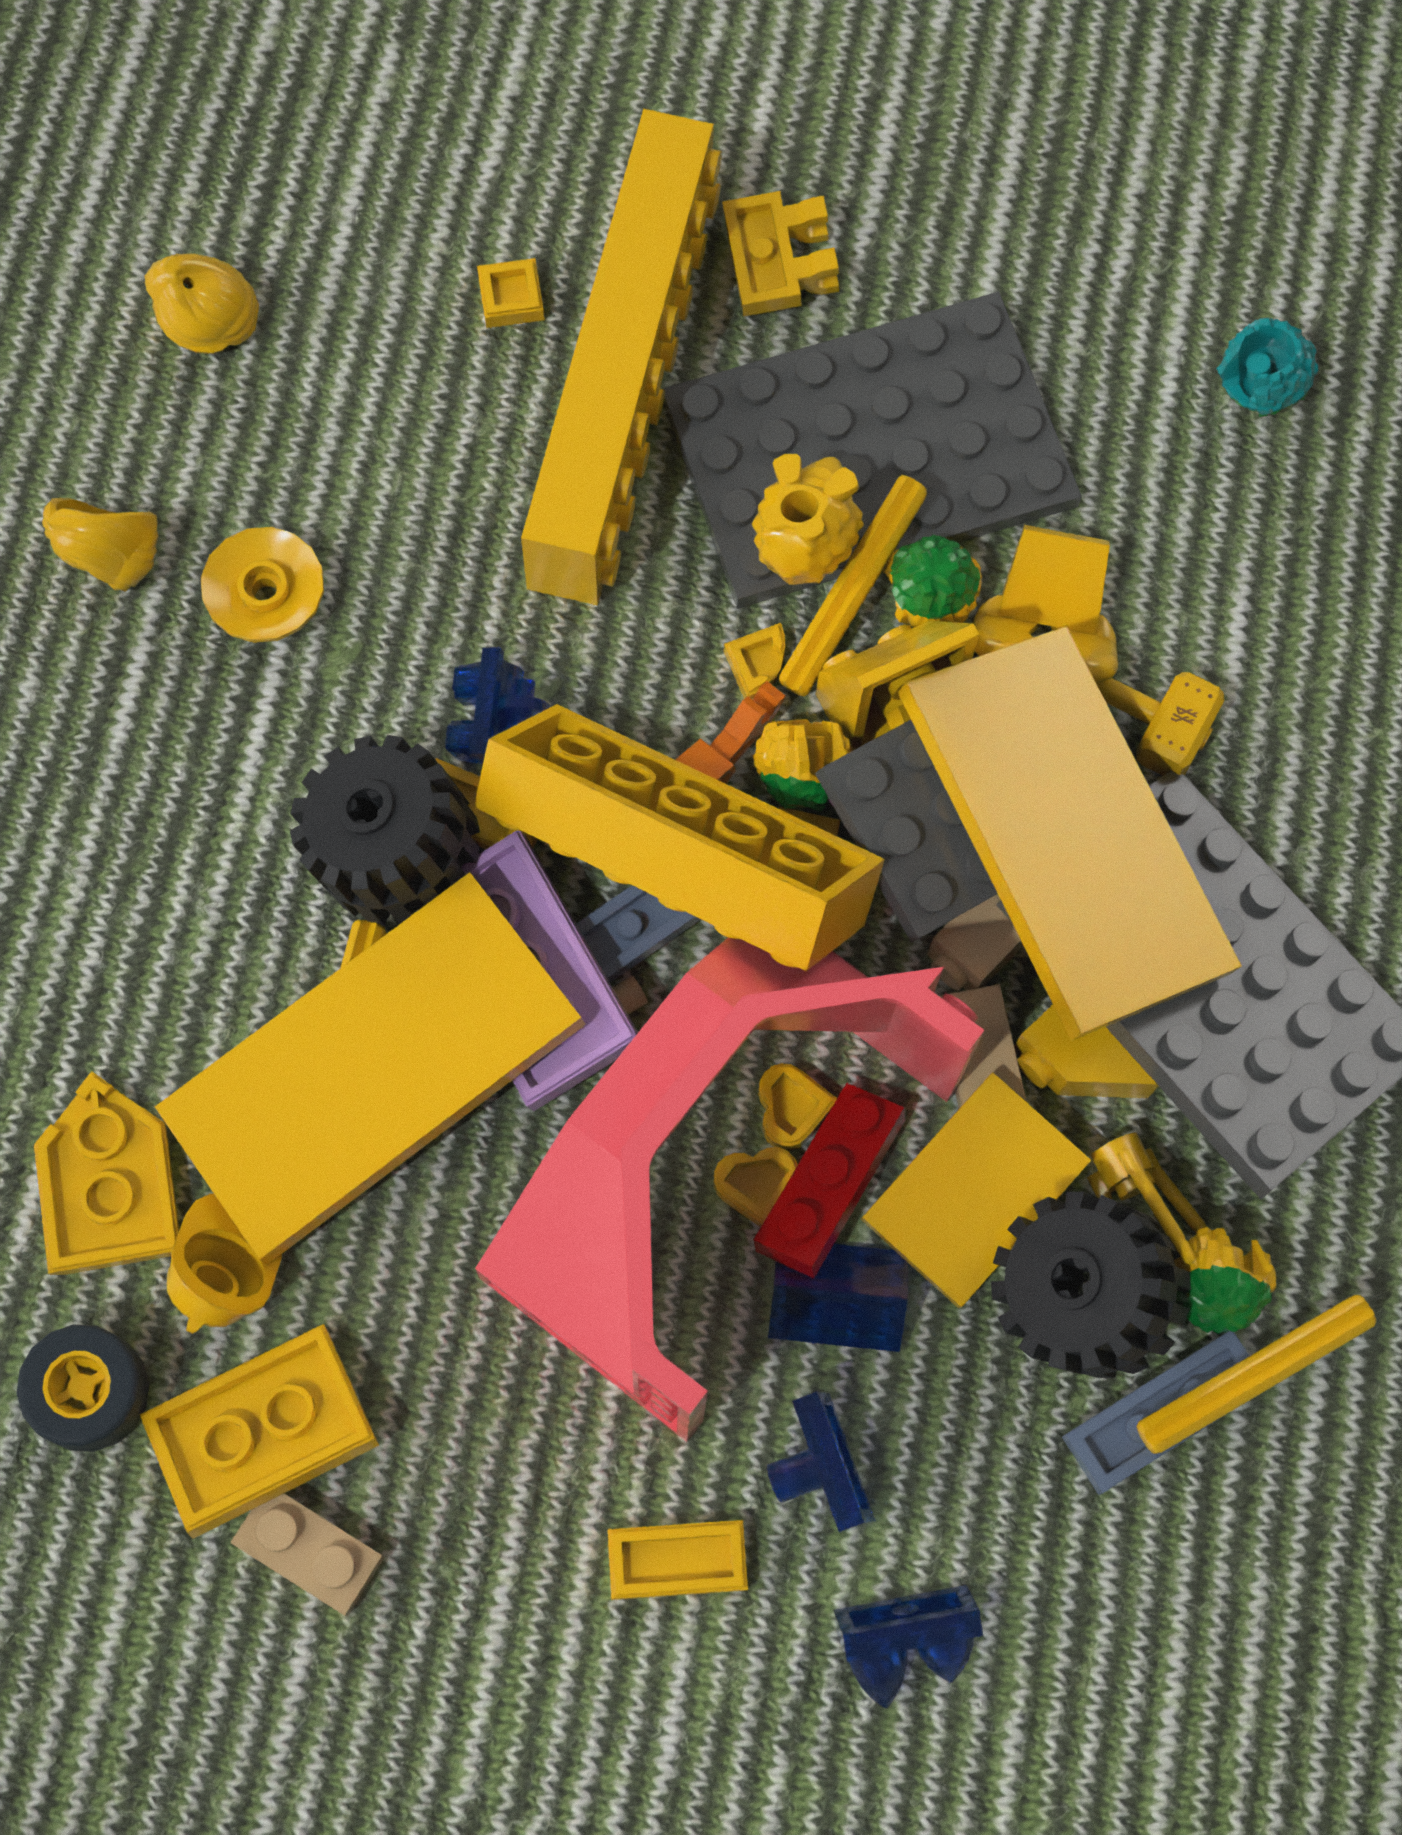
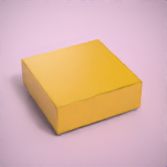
M535 258L477 266L486 328L545 320Z

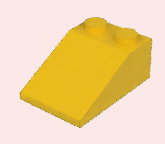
M928 621L915 628H911L908 624L898 626L885 633L878 640V645L858 654L855 650H847L829 659L823 665V670L819 671L815 695L829 721L838 723L842 727L843 734L851 740L852 748L855 750L891 730L885 714L903 705L898 691L907 681L972 659L980 634L973 623Z

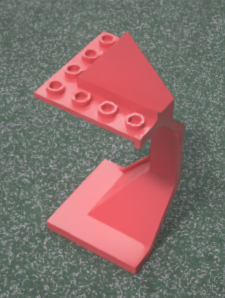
M727 938L683 976L567 1120L475 1269L479 1279L674 1433L688 1442L703 1422L708 1390L664 1357L654 1340L649 1171L652 1159L754 1030L853 1032L946 1102L955 1093L985 1030L975 1023L978 1020L977 1015L963 1001L950 994H944L941 998L934 993L944 967L867 977L832 951L809 970L805 971L801 968L788 967L778 963L771 957L770 953L742 939Z

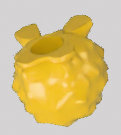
M783 454L774 459L772 463L778 481L764 490V499L759 503L758 514L752 522V527L757 533L754 543L759 549V561L766 564L768 569L776 573L789 585L820 583L825 575L832 574L838 569L840 563L850 557L852 547L858 543V532L864 526L862 521L863 513L853 502L852 495L858 491L859 484L855 473L843 467L840 460L835 457H825L802 469L801 457L798 454Z

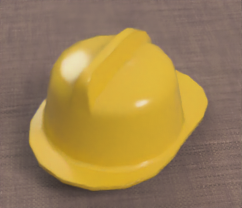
M214 1193L196 1200L185 1214L171 1252V1264L167 1273V1293L177 1309L188 1317L186 1331L192 1334L204 1325L209 1327H226L240 1321L246 1314L262 1309L270 1297L282 1259L281 1254L268 1265L260 1261Z

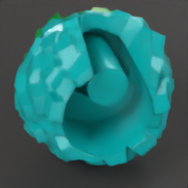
M1270 317L1260 318L1248 324L1240 333L1236 334L1234 339L1229 341L1228 348L1223 355V360L1216 369L1222 378V386L1226 389L1229 397L1234 399L1240 407L1256 411L1259 417L1268 416V414L1275 415L1286 407L1292 408L1300 400L1305 399L1309 389L1313 386L1314 377L1318 373V364L1315 357L1317 351L1313 343L1302 336V330L1290 326L1288 321H1280Z

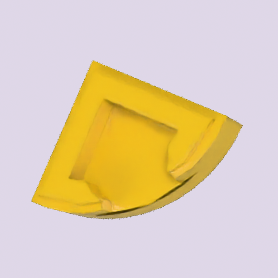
M781 623L724 643L723 652L744 699L748 696L753 700L762 684L768 681L774 685L781 673L786 645Z

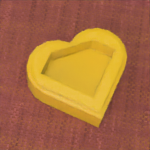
M780 1063L771 1066L761 1077L758 1092L760 1102L766 1109L762 1124L765 1139L771 1146L780 1147L786 1151L801 1147L825 1120L837 1098L802 1070L791 1064Z
M768 1147L760 1150L754 1157L746 1153H732L718 1162L714 1171V1188L717 1195L725 1203L761 1228L796 1169L797 1162L788 1151L780 1147Z

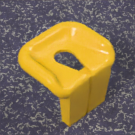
M1024 525L1002 595H996L984 602L977 610L972 623L980 634L975 653L978 656H982L1033 638L1031 634L1041 624L1051 626L1052 630L1067 626L1095 682L1111 679L1118 670L1117 641L1110 622L1100 614L1110 547L1109 541Z

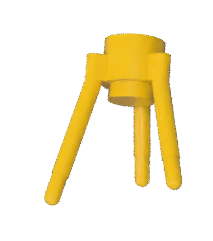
M1137 1132L1116 1138L1091 1154V1158L1098 1171L1087 1177L1096 1197L1100 1198L1103 1195L1112 1199L1111 1192L1116 1191L1120 1200H1126L1141 1193L1164 1232L1171 1239L1182 1260L1186 1264L1194 1263L1196 1260L1195 1253L1154 1187V1184L1159 1187L1196 1234L1199 1228H1207V1225L1161 1168L1152 1149L1144 1148Z

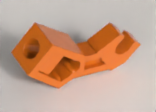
M766 681L759 687L753 700L748 696L742 700L723 731L710 745L700 738L675 760L727 784L736 771L734 764L756 739L762 735L764 726L774 719L786 695Z

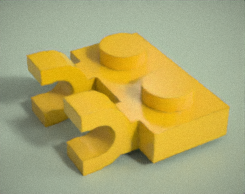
M780 191L722 201L723 215L743 317L802 306L800 290L806 289L811 294L818 295L839 292L837 278L839 267L835 248L822 249L806 256L794 258L790 238H795L803 243L829 241L826 226L828 214L824 195L783 206Z

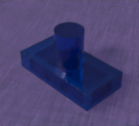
M816 1391L793 1400L792 1403L809 1449L767 1464L768 1477L779 1502L783 1503L823 1488L839 1532L851 1531L875 1522L830 1393Z

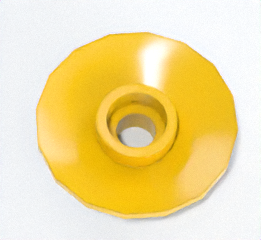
M274 527L248 528L226 538L209 555L201 575L202 601L213 622L230 636L253 643L279 641L300 631L316 614L324 594L323 569L312 547L294 533ZM263 587H273L277 590L273 597L266 600H258L255 597L257 591Z

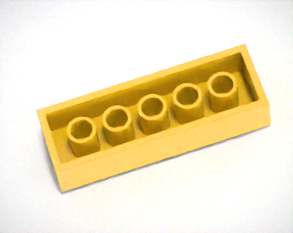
M558 704L488 739L474 807L495 817L497 822L505 828L528 833L548 843L554 852L566 857H576L602 870L604 875L612 881L621 884H631L657 897L663 906L675 911L687 912L708 922L723 936L732 939H742L770 953L775 961L788 967L801 968L805 971L809 970L865 926L885 861L880 856Z

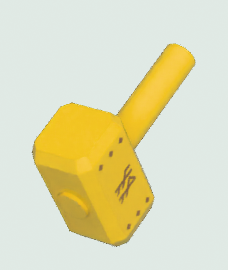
M1182 672L1175 676L1162 702L1113 678L1096 682L1107 704L1149 724L1136 750L1137 761L1162 776L1170 770L1178 775H1186L1198 750L1202 751L1213 730L1211 726L1224 703V692L1220 687L1190 672Z

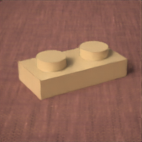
M285 1493L252 1509L230 1542L347 1617L384 1559L383 1555Z

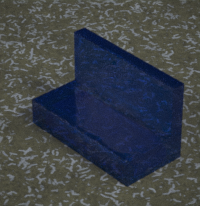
M841 1244L833 1245L815 1278H811L775 1261L768 1338L900 1352L908 1302V1262L895 1250Z

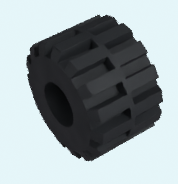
M370 735L354 739L355 750L350 753L344 754L338 746L326 754L324 757L330 765L320 774L313 769L308 772L301 783L307 788L309 793L306 798H294L290 813L300 825L291 829L290 834L293 846L302 855L299 860L344 909L355 917L360 913L368 922L385 926L390 914L401 924L417 912L418 909H421L466 875L461 867L464 863H477L480 847L472 838V835L479 833L480 829L476 815L468 806L470 803L428 750L418 743L411 748L403 737L387 735L383 745L380 747Z
M1066 1192V1203L1047 1197L1033 1204L1038 1216L1037 1220L1031 1221L1021 1216L1015 1219L1007 1229L1017 1238L1011 1250L998 1246L993 1261L994 1264L1006 1267L1004 1281H992L991 1291L992 1300L1009 1305L1010 1310L999 1316L998 1319L1006 1334L1023 1338L1018 1346L1020 1350L1032 1359L1048 1362L1050 1367L1096 1378H1116V1371L1135 1374L1148 1368L1149 1365L1145 1358L1147 1353L1152 1352L1164 1356L1173 1346L1175 1341L1164 1332L1170 1321L1185 1326L1190 1308L1176 1304L1177 1291L1191 1290L1190 1272L1175 1266L1174 1260L1179 1258L1180 1255L1169 1236L1160 1233L1162 1228L1160 1223L1149 1215L1103 1195L1098 1198L1086 1192ZM1086 1271L1089 1272L1090 1281L1083 1284L1084 1294L1080 1295L1078 1294V1287L1084 1282V1273Z

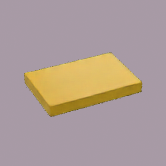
M992 1072L862 1216L861 1220L956 1307L962 1308L999 1266L993 1263L998 1246L1009 1250L1014 1246L1017 1238L1007 1229L1015 1219L1021 1216L1031 1221L1037 1220L1038 1216L1033 1204L1047 1197L1057 1200L1089 1164L1091 1159Z
M324 1324L140 1414L186 1532L193 1539L379 1446L330 1333Z

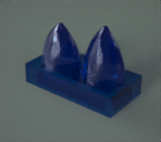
M967 1585L834 1610L837 1635L846 1660L850 1663L852 1672L862 1689L883 1708L890 1707L900 1690L907 1667L908 1650L917 1649L928 1668L936 1675L952 1683L969 1661L974 1646V1638L983 1636L980 1610Z

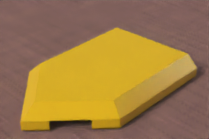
M91 1071L75 1093L77 1095L54 1125L50 1124L34 1144L47 1268L50 1275H68L171 1257V1252L179 1232L166 1124Z

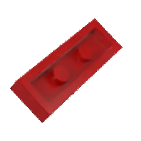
M846 1083L753 1239L755 1251L811 1278H815L906 1120L904 1107Z

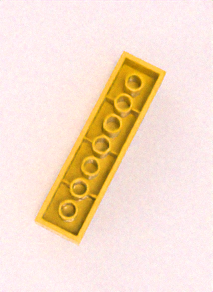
M643 108L521 536L527 590L598 606L603 585L614 586L621 558V551L616 550L620 531L628 532L632 522L636 496L631 495L635 477L643 478L650 452V442H646L649 424L657 425L660 419L665 390L660 389L664 371L671 373L675 364L679 345V337L675 336L678 320L686 321L693 293V285H689L692 268L697 270L701 268L707 241V234H703L706 218L714 219L718 206L721 184L716 182L721 165L722 151L713 149L714 124Z

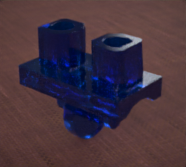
M500 647L483 648L481 662L455 667L452 685L454 697L463 706L476 705L474 720L451 721L447 725L445 748L457 760L481 763L483 765L489 738L550 708L549 703L534 697L536 682L532 679L523 678L524 670L521 667L504 660V651Z

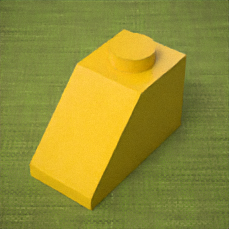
M1053 1005L1020 1035L1014 1045L1015 1053L1019 1056L1017 1061L1021 1072L1039 1088H1044L1047 1085L1056 1095L1149 1098L1159 1088L1156 1082L1106 1027L1071 1041Z

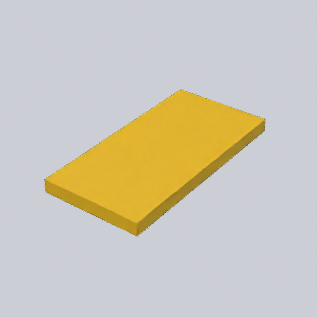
M1067 626L912 679L901 687L898 694L1071 1041L1228 976L1242 967Z
M469 872L157 1104L155 1108L260 1261L268 1265L586 1024L474 876Z

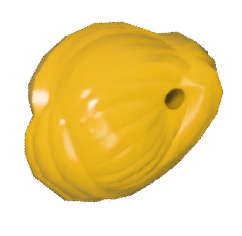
M174 254L154 262L144 275L146 290L153 299V310L157 324L169 339L182 348L195 353L214 354L224 350L229 345H240L249 339L256 330L260 305L254 289L238 270L226 262L199 254Z
M52 498L44 507L42 525L45 528L46 538L50 540L54 553L73 568L87 571L95 578L108 583L114 590L124 592L131 587H135L153 568L154 558L157 553L156 544L159 537L156 514L151 512H111L71 498Z

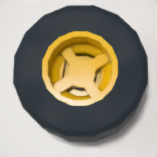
M73 1324L50 1332L31 1348L19 1370L16 1394L22 1416L37 1435L71 1451L95 1452L117 1444L136 1428L141 1418L140 1414L144 1413L147 1407L149 1380L143 1360L129 1343L99 1326ZM96 1385H97V1392H96L95 1396L93 1397V1394H94V1392H95Z

